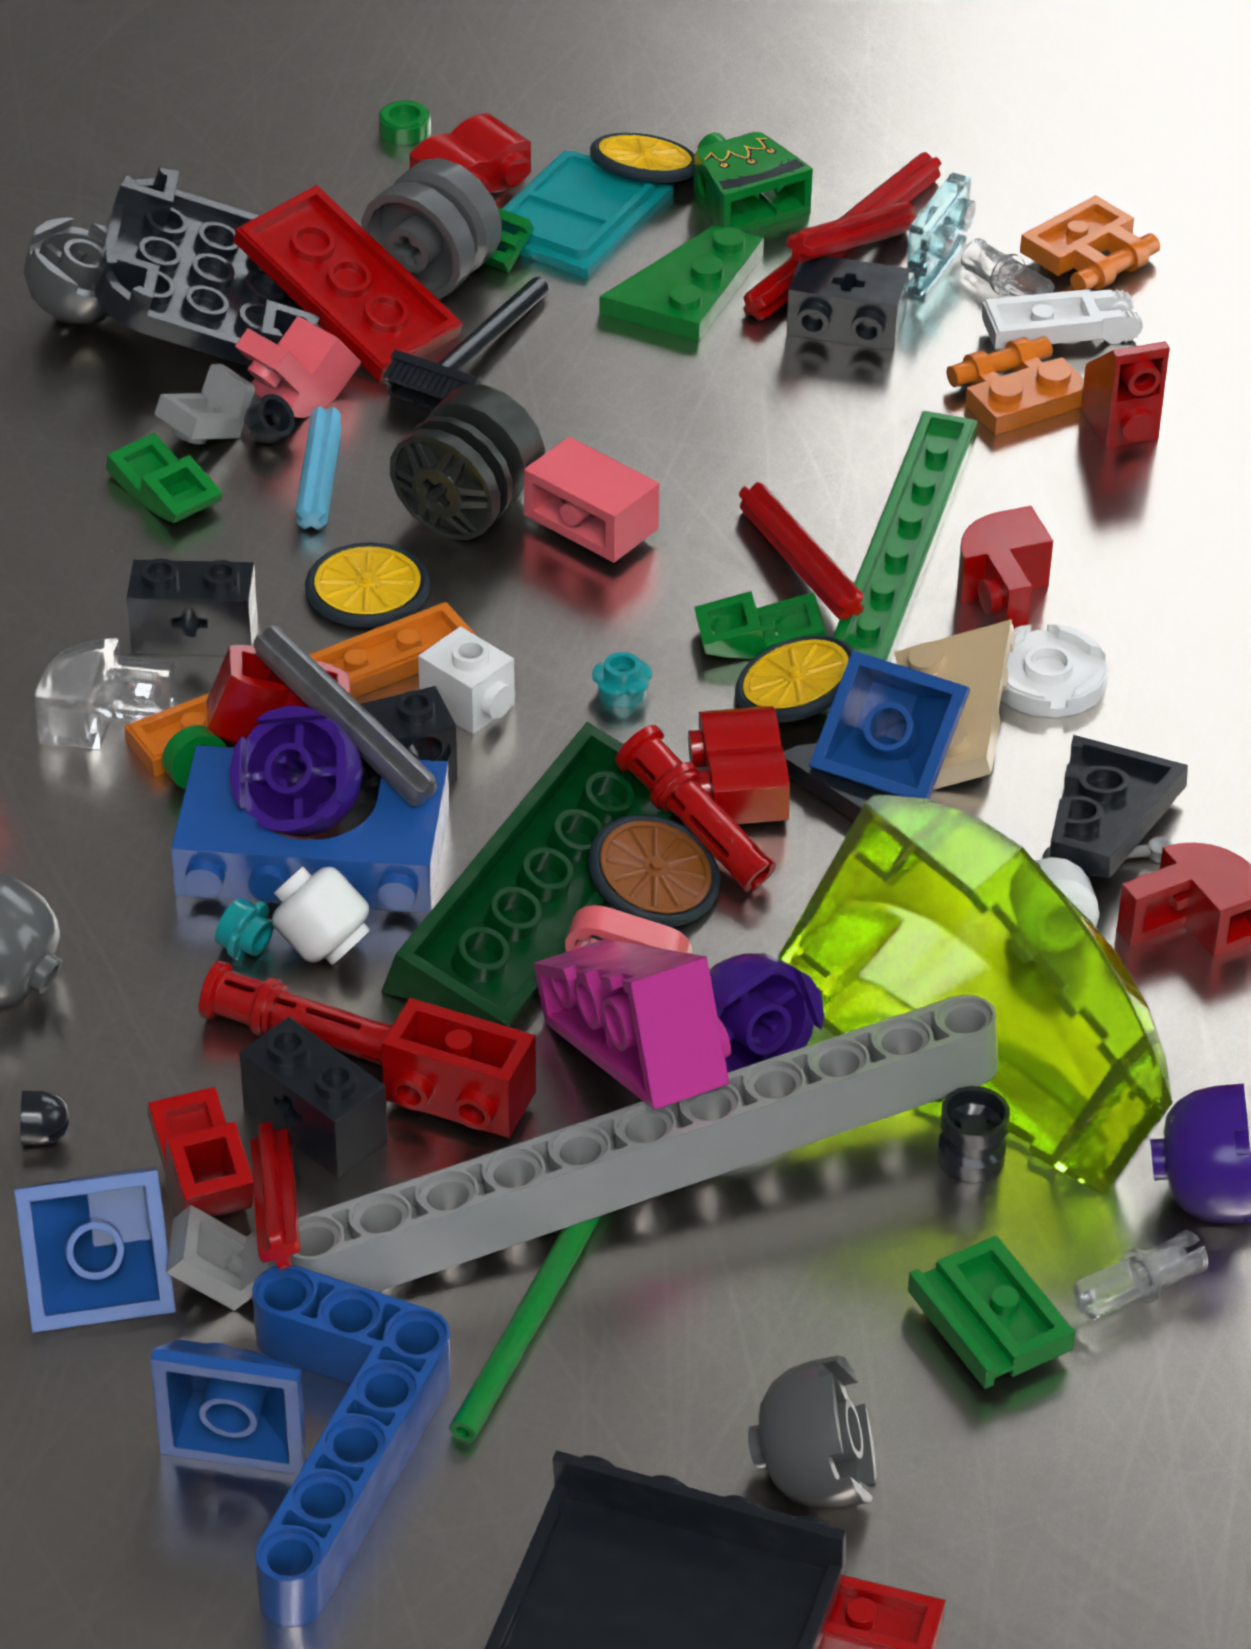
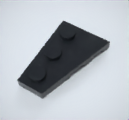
M1073 734L1070 761L1067 764L1064 776L1062 799H1059L1051 837L1050 857L1071 861L1078 865L1087 876H1101L1109 879L1187 787L1188 765Z

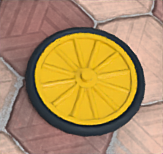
M612 133L595 139L590 146V156L596 164L613 174L645 182L668 183L686 180L694 176L695 154L687 147L663 137L642 133Z
M374 542L354 543L326 553L313 564L308 571L305 581L306 596L312 607L322 616L339 624L361 628L381 627L412 615L427 599L431 586L427 569L412 553L397 546Z
M823 635L803 636L776 644L752 659L740 673L735 687V697L740 708L774 706L778 722L800 720L821 713L832 706L852 650L855 651V649L845 641Z

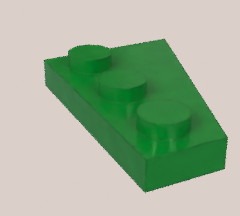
M713 225L600 295L599 314L700 341L762 258L764 238L745 233L738 228Z

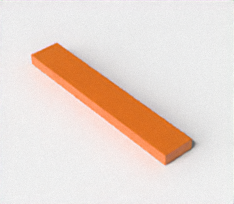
M443 602L309 655L316 661L330 664L348 673L350 695L355 699L419 674L418 655L460 626L472 634H476L447 602ZM209 693L124 726L126 743L153 777L166 773L162 765L163 751L168 741L177 732L193 725L207 727L206 700ZM218 736L225 743L226 747L236 745Z

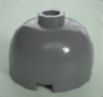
M68 217L47 220L35 229L25 260L24 275L31 297L45 312L62 322L92 324L104 321L110 315L104 311L95 297L94 282L107 228L92 222L89 230L81 227H72L74 218Z
M8 872L0 874V887L2 888L0 889V1009L21 1002L33 989L43 994L54 982L63 962L62 959L55 956L60 940L59 923L56 915L43 896Z
M837 1355L812 1360L785 1371L771 1383L760 1404L759 1425L750 1426L748 1430L749 1450L758 1471L768 1469L772 1481L779 1491L791 1501L812 1508H845L871 1503L873 1496L861 1486V1482L866 1486L876 1484L875 1449L866 1405L854 1406L848 1397L845 1385L855 1384L858 1381L854 1370L845 1357Z

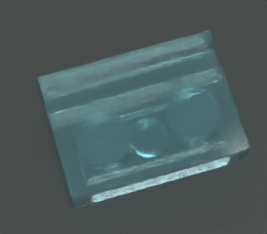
M952 172L911 224L909 229L907 268H909V273L914 275L908 282V293L925 298L966 244L967 235L960 233L961 231L967 232L970 229L976 212V202L970 200L972 177Z

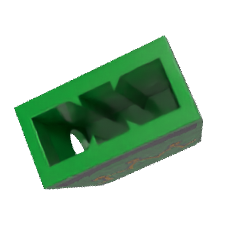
M713 132L706 135L700 141L695 152L694 193L712 225L734 227L747 233L810 214L813 169L762 132H751L731 139H726L722 134Z

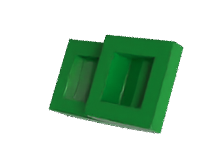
M155 432L107 454L106 470L139 503L165 520L176 523L222 501L223 492L190 455L178 459Z
M748 591L694 607L703 647L708 655L754 659L761 652L789 639L813 635L826 636L814 592L756 608L752 591Z

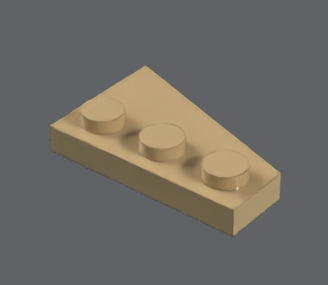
M1012 619L935 641L924 642L894 652L898 665L970 688V693L933 790L990 775L992 772L1001 722L999 706L1002 692L1006 691L1008 684L1007 662L1009 652H1013L1016 639Z

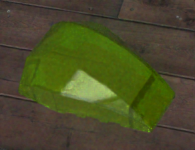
M875 794L864 804L777 958L791 964L812 978L822 994L824 1009L822 1026L834 1036L955 996L973 995L986 999L993 1005L996 1012L999 1067L997 1074L990 1081L980 1085V1087L996 1091L1007 1101L1010 1108L1008 1132L1031 1144L1028 1152L1030 1155L1106 1196L1119 1181L1173 1104L1166 1055L1149 1006L1120 956L1078 905L1021 845L977 816L926 798ZM945 1098L936 1100V1102L941 1103Z

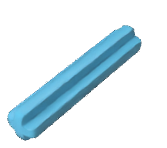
M319 406L311 412L296 504V522L303 529L312 526L320 530L328 522L342 429L340 423L341 413L335 407L326 410Z

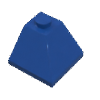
M852 650L809 767L927 807L970 693V688Z
M156 1167L89 1175L14 1189L32 1333L176 1312L171 1275L166 1273L169 1254L159 1176Z
M177 1339L154 1348L150 1363L160 1454L295 1475L299 1474L307 1460L301 1369L252 1350L234 1348L216 1342L200 1343Z

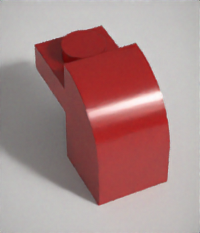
M1032 505L985 515L970 524L961 538L957 580V596L960 604L980 601L986 615L992 614L996 623L1012 619L1014 629L1019 626L1028 625L1031 590L1049 587L1054 540Z
M1185 842L1165 846L1162 848L1160 870L1149 874H1142L1122 884L1116 931L1131 947L1185 926L1213 958L1251 944V864L1235 852L1212 844Z
M216 1087L148 1102V1118L165 1171V1188L175 1216L180 1214L189 1205L196 1207L213 1218L252 1208L254 1193L253 1177L236 1122H226Z

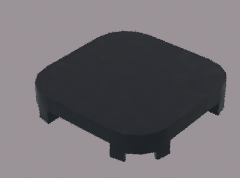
M159 167L156 178L136 180L126 175L119 187L109 217L94 282L95 297L107 314L120 324L140 333L246 366H250L251 362L235 346L247 328L278 345L297 316L317 326L320 316L306 312L233 242L236 228L255 219L259 215L176 189L180 171Z

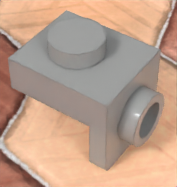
M212 364L209 367L201 393L160 394L154 415L172 426L175 436L189 443L205 444L207 439L240 438L244 426L245 413L250 407L255 387L223 364Z
M189 1205L173 1218L166 1273L234 1311L252 1298V1287L255 1279L263 1271L277 1266L275 1261L263 1263L258 1257L256 1230L250 1235L245 1236L192 1205Z

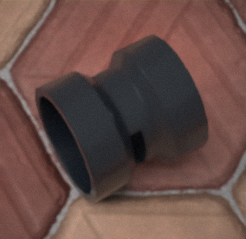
M967 1086L949 1093L942 1102L940 1122L942 1132L939 1135L937 1161L941 1169L951 1178L961 1182L980 1183L991 1180L999 1175L1003 1169L1007 1143L1005 1137L1008 1134L1010 1108L1007 1101L999 1093L986 1087Z

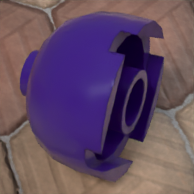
M288 705L267 711L255 721L260 724L252 729L247 739L241 736L233 750L229 776L233 797L240 808L246 810L248 815L258 820L255 823L277 834L308 837L330 830L347 816L359 796L363 776L359 749L340 724L313 708Z
M749 953L732 956L715 964L709 970L717 1016L725 1026L731 1044V1054L725 1058L727 1072L806 1047L812 1036L813 1027L816 1026L822 1030L824 1021L822 994L808 974L791 964L765 953Z
M1244 1083L1214 1085L1192 1091L1177 1100L1167 1113L1163 1131L1164 1138L1150 1139L1154 1181L1168 1180L1174 1202L1188 1215L1206 1222L1240 1223L1251 1221V1151Z

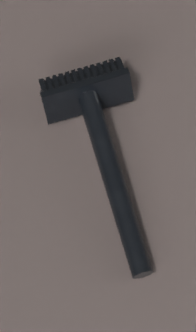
M540 277L532 278L438 363L395 349L390 356L392 362L383 375L389 396L396 397L399 400L402 399L404 402L408 401L416 406L421 405L422 408L427 407L428 410L432 411L452 391L466 384L482 385L479 377L462 371L547 295L549 291L547 282Z

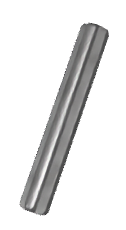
M269 626L262 634L255 638L253 646L256 649V655L310 708L340 724L359 749L360 756L410 805L420 806L427 798L433 796L437 790L435 776L281 627Z

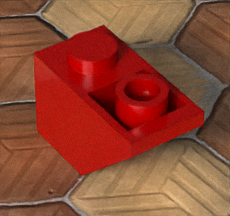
M1166 341L1112 350L1086 363L1081 410L1106 449L1159 439L1170 347Z

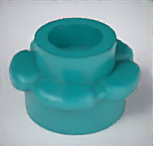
M617 652L609 655L604 662L596 664L592 671V680L598 683L600 699L610 706L620 708L631 707L640 703L645 698L646 690L649 688L648 680L652 679L650 666L646 662L639 660L634 654L628 652Z
M238 898L225 910L216 928L215 942L226 948L227 954L232 959L238 961L245 953L255 957L265 949L274 930L272 922L266 919L269 914L268 905L262 901L254 905L243 898Z

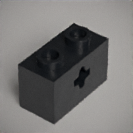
M822 256L801 263L798 262L788 290L786 335L894 351L906 316L909 268Z
M162 558L133 560L126 598L132 654L225 656L229 646H253L258 619L254 562H230L227 560L176 561Z
M291 1017L285 1019L239 1052L244 1109L262 1123L272 1121L274 1130L288 1129L291 1134L292 1145L338 1179L388 1142L385 1085Z

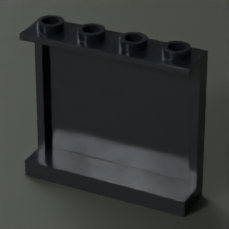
M556 1450L552 1459L554 1489L485 1646V1649H818L846 1574V1531L834 1528L817 1517L808 1515L795 1517L759 1507L753 1501L742 1496L728 1495L723 1497L687 1487L681 1481L670 1476L656 1475L651 1477L615 1467L611 1462L598 1456L585 1455L579 1457Z

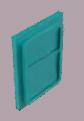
M564 150L502 209L530 219L534 227L533 233L520 253L521 256L588 279L673 195V186L665 183L625 178L603 169L594 162L591 156L576 151ZM502 229V231H505V232L511 233V234H513V235H516L515 233H512V232H509V231H506V230ZM498 245V248H501L503 250L508 249L505 246Z

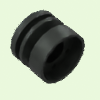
M466 384L452 391L431 411L427 420L419 423L411 434L405 436L397 444L390 457V478L400 501L409 513L426 528L450 539L470 540L484 534L495 519L505 512L508 505L516 501L524 493V469L545 454V446L535 422L527 411L510 396L487 385Z

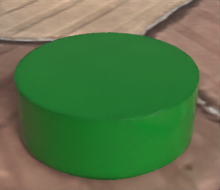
M401 100L392 102L383 107L379 112V133L384 140L393 144L411 145L425 140L431 133L430 111L424 105L415 101Z
M193 725L180 730L168 741L163 751L162 765L165 772L179 787L185 790L196 745L226 747L225 743L216 734L208 730L206 726Z

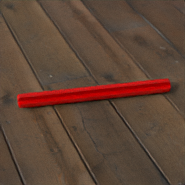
M927 152L920 153L839 219L902 202L909 203L940 178L939 167L942 164L937 156L932 158ZM851 249L829 254L826 256L842 258ZM790 257L744 295L743 299L746 305L743 307V310L747 316L753 315L758 321L765 320L788 301V290L798 262Z

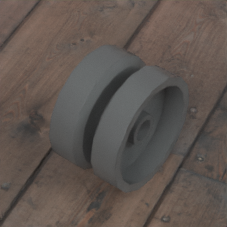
M442 158L423 159L411 167L395 181L394 185L383 191L367 205L361 219V227L438 300L454 291L468 278L471 272L493 256L502 239L501 217L492 195L480 179L463 166Z

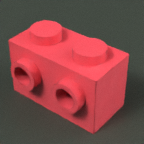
M569 436L524 469V515L615 563L659 529L660 483Z

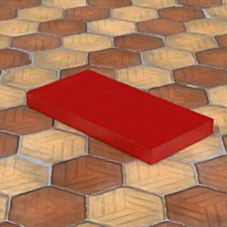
M318 185L309 188L236 228L233 242L306 312L320 316L318 324L326 332L339 338L361 361V365L380 383L384 381L383 375L392 362L390 356L395 349L423 358L460 336L463 323Z

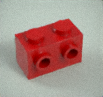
M409 998L382 1042L383 1084L385 1085L386 1101L399 1104L410 1110H419L455 1121L472 1129L484 1130L510 1138L536 1093V1035Z

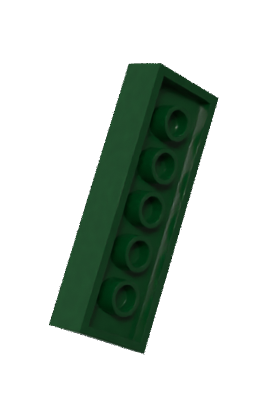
M589 722L584 724L397 951L382 988V993L406 999H416L511 1028L539 992L534 963L567 952L565 940L572 919L578 910L592 905L605 907L607 901L595 887L588 863L590 847L598 832L610 822L625 816L639 814L654 815L673 820L676 816L672 811L657 809L649 800L651 792L631 771L622 772L615 764L616 755L624 745L623 743Z

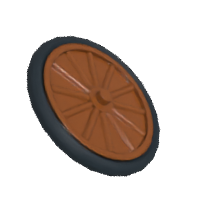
M639 814L625 816L606 825L598 832L591 844L588 857L591 878L596 889L607 903L618 911L673 927L685 925L699 919L712 907L718 896L720 876L714 856L688 828L673 820L654 815Z

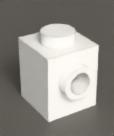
M461 626L418 655L419 690L436 686L455 724L470 734L474 735L493 720L501 718L515 705L514 658Z

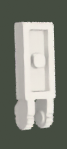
M1090 289L994 298L986 299L982 306L981 318L995 350L1004 349L1008 341L1021 337L1033 340L1046 336L1051 344H1075L1080 341L1102 338L1109 344H1120L1122 341L1127 343V341H1133L1134 338H1138V335L1142 334L1141 330L1144 328L1140 315H1138L1137 311L1133 312L1134 302L1128 292H1124L1123 289L1121 291L1116 289V291L1101 290L1091 292Z

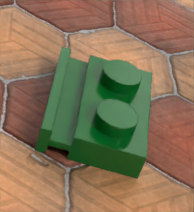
M997 1235L937 1260L936 1268L923 1274L919 1269L909 1272L908 1292L984 1389L993 1386L995 1378L1007 1372L1013 1377L1073 1350L1075 1330Z

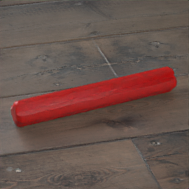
M902 202L801 229L799 233L789 235L786 246L792 249L791 258L801 263L904 234L906 231L917 227L919 218L913 215L914 206L912 204Z
M756 482L751 488L744 486L739 492V497L742 499L739 508L838 619L847 620L852 614L859 616L864 610V606L861 604L864 594L763 483Z
M271 1121L258 1125L259 1136L250 1140L257 1250L261 1262L275 1261L278 1270H282L292 1266V1255L301 1251L291 1134L288 1129L274 1130Z

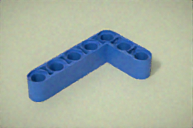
M293 1265L282 1270H278L277 1266H273L263 1271L254 1281L252 1298L257 1346L263 1354L272 1359L349 1384L350 1387L264 1531L255 1551L260 1609L271 1622L279 1626L291 1628L304 1626L316 1620L325 1610L449 1390L451 1383L450 1330L447 1321L441 1314L398 1298Z

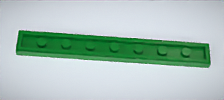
M922 411L854 582L864 594L861 601L864 610L859 616L852 614L847 620H839L833 637L847 642L855 651L889 662L892 661L975 442L978 421ZM831 707L822 711L821 714L828 715Z

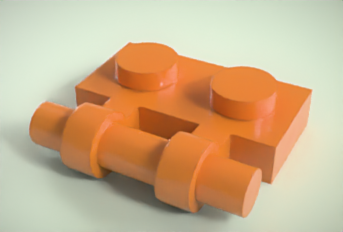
M1094 195L1021 234L1020 253L1057 276L1072 268L1078 270L1070 278L1071 285L1075 291L1086 289L1101 290L1112 284L1117 274L1125 270L1134 272L1145 266L1149 262L1150 256L1160 251V242L1157 236L1152 233H1147L1140 238L1134 235L1135 218L1099 196ZM1108 250L1111 254L1106 256L1102 252Z
M1046 336L1029 340L1027 337L1008 341L1004 349L989 354L983 350L965 355L962 362L948 366L946 369L948 382L953 388L968 383L971 385L967 387L965 406L994 436L1079 409L1082 404L1084 378L1063 357L1045 362L1041 361L1051 357L1053 353L1051 342ZM1009 370L1013 371V373L1004 376L998 375L999 373L1006 372Z

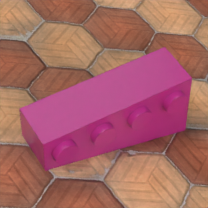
M604 939L534 963L545 1024L653 1110L730 1084L725 1058L731 1054V1044L727 1030L717 1016L707 956Z

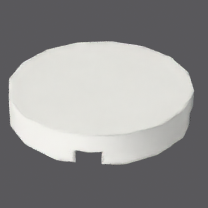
M1032 624L1019 626L1014 629L1016 635L1014 650L1009 652L1007 662L1008 684L1006 691L1002 692L1001 701L1010 708L1031 716L1050 718L1080 714L1100 701L1107 691L1109 665L1105 661L1106 653L1101 644L1083 631L1063 624H1047L1046 630L1031 631Z

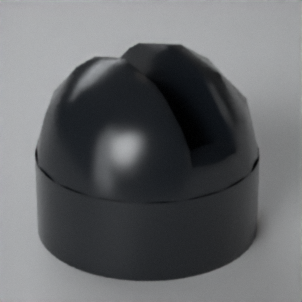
M267 394L253 402L246 410L244 423L245 425L247 424L251 432L249 435L252 439L259 443L270 444L291 434L295 426V418L290 405L285 399L276 394ZM271 416L274 425L270 426L265 418Z
M22 1091L20 1115L21 1146L52 1144L65 1135L69 1125V1113L66 1103L58 1095L45 1091Z

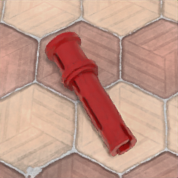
M649 725L636 732L625 742L616 755L615 764L622 772L631 771L651 792L649 800L657 809L672 811L704 847L731 873L745 892L753 891L761 886L774 872L776 863L748 837L741 827L700 785L701 777L699 776L698 769L692 762L683 763L663 742L664 733L657 725Z
M218 960L213 964L204 980L198 1004L201 1017L214 1020L218 1016H222L249 1025L252 1034L263 1036L285 1019L291 1017L338 1052L368 1060L383 1067L382 1042L392 1025L374 1021L340 1008L289 993L288 986L280 979L269 977L266 981H261L234 972L230 963Z

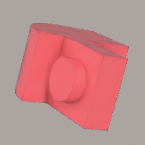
M299 316L296 317L278 345L247 328L235 346L251 362L247 371L255 377L251 383L255 387L254 394L260 398L267 394L279 395L290 405L294 417L298 418L309 417L315 408L319 406L323 408L333 402L361 364V361L339 338Z

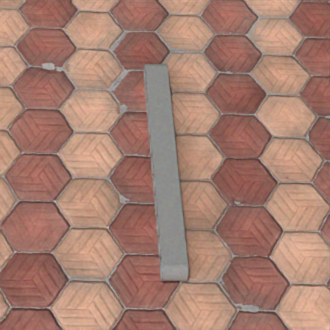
M960 995L728 1072L730 1084L653 1110L645 1102H640L298 1218L301 1251L292 1255V1265L380 1292L945 1098L949 1093L958 1088L980 1086L990 1081L997 1074L999 1067L995 1009L986 999L978 996Z

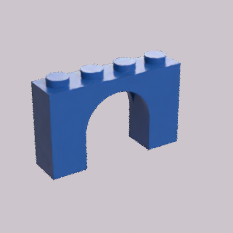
M196 745L171 847L175 896L230 900L243 898L247 901L282 903L274 892L301 867H304L311 876L321 868L334 867L367 901L369 909L430 913L449 813L448 762L418 760L435 776L437 784L436 792L433 796L427 798L422 805H410L381 777L376 805L363 823L339 836L319 840H301L285 837L264 829L255 823L258 821L256 818L248 815L246 810L239 807L233 797L229 776L234 748Z

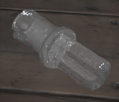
M982 238L971 240L962 251L961 265L965 267L964 269L990 282L992 290L999 295L1010 294L1015 297L1052 293L1055 288L1052 281L1028 268L1022 257L1013 253L1006 255L987 244Z
M1185 1230L1176 1234L1174 1238L1145 1251L1132 1248L1123 1252L1120 1262L1075 1283L1073 1287L1076 1297L1075 1305L1080 1313H1085L1090 1319L1096 1320L1137 1300L1146 1304L1157 1300L1161 1289L1206 1271L1208 1257L1205 1247L1203 1246L1187 1254L1186 1248L1197 1244L1200 1239L1192 1231Z

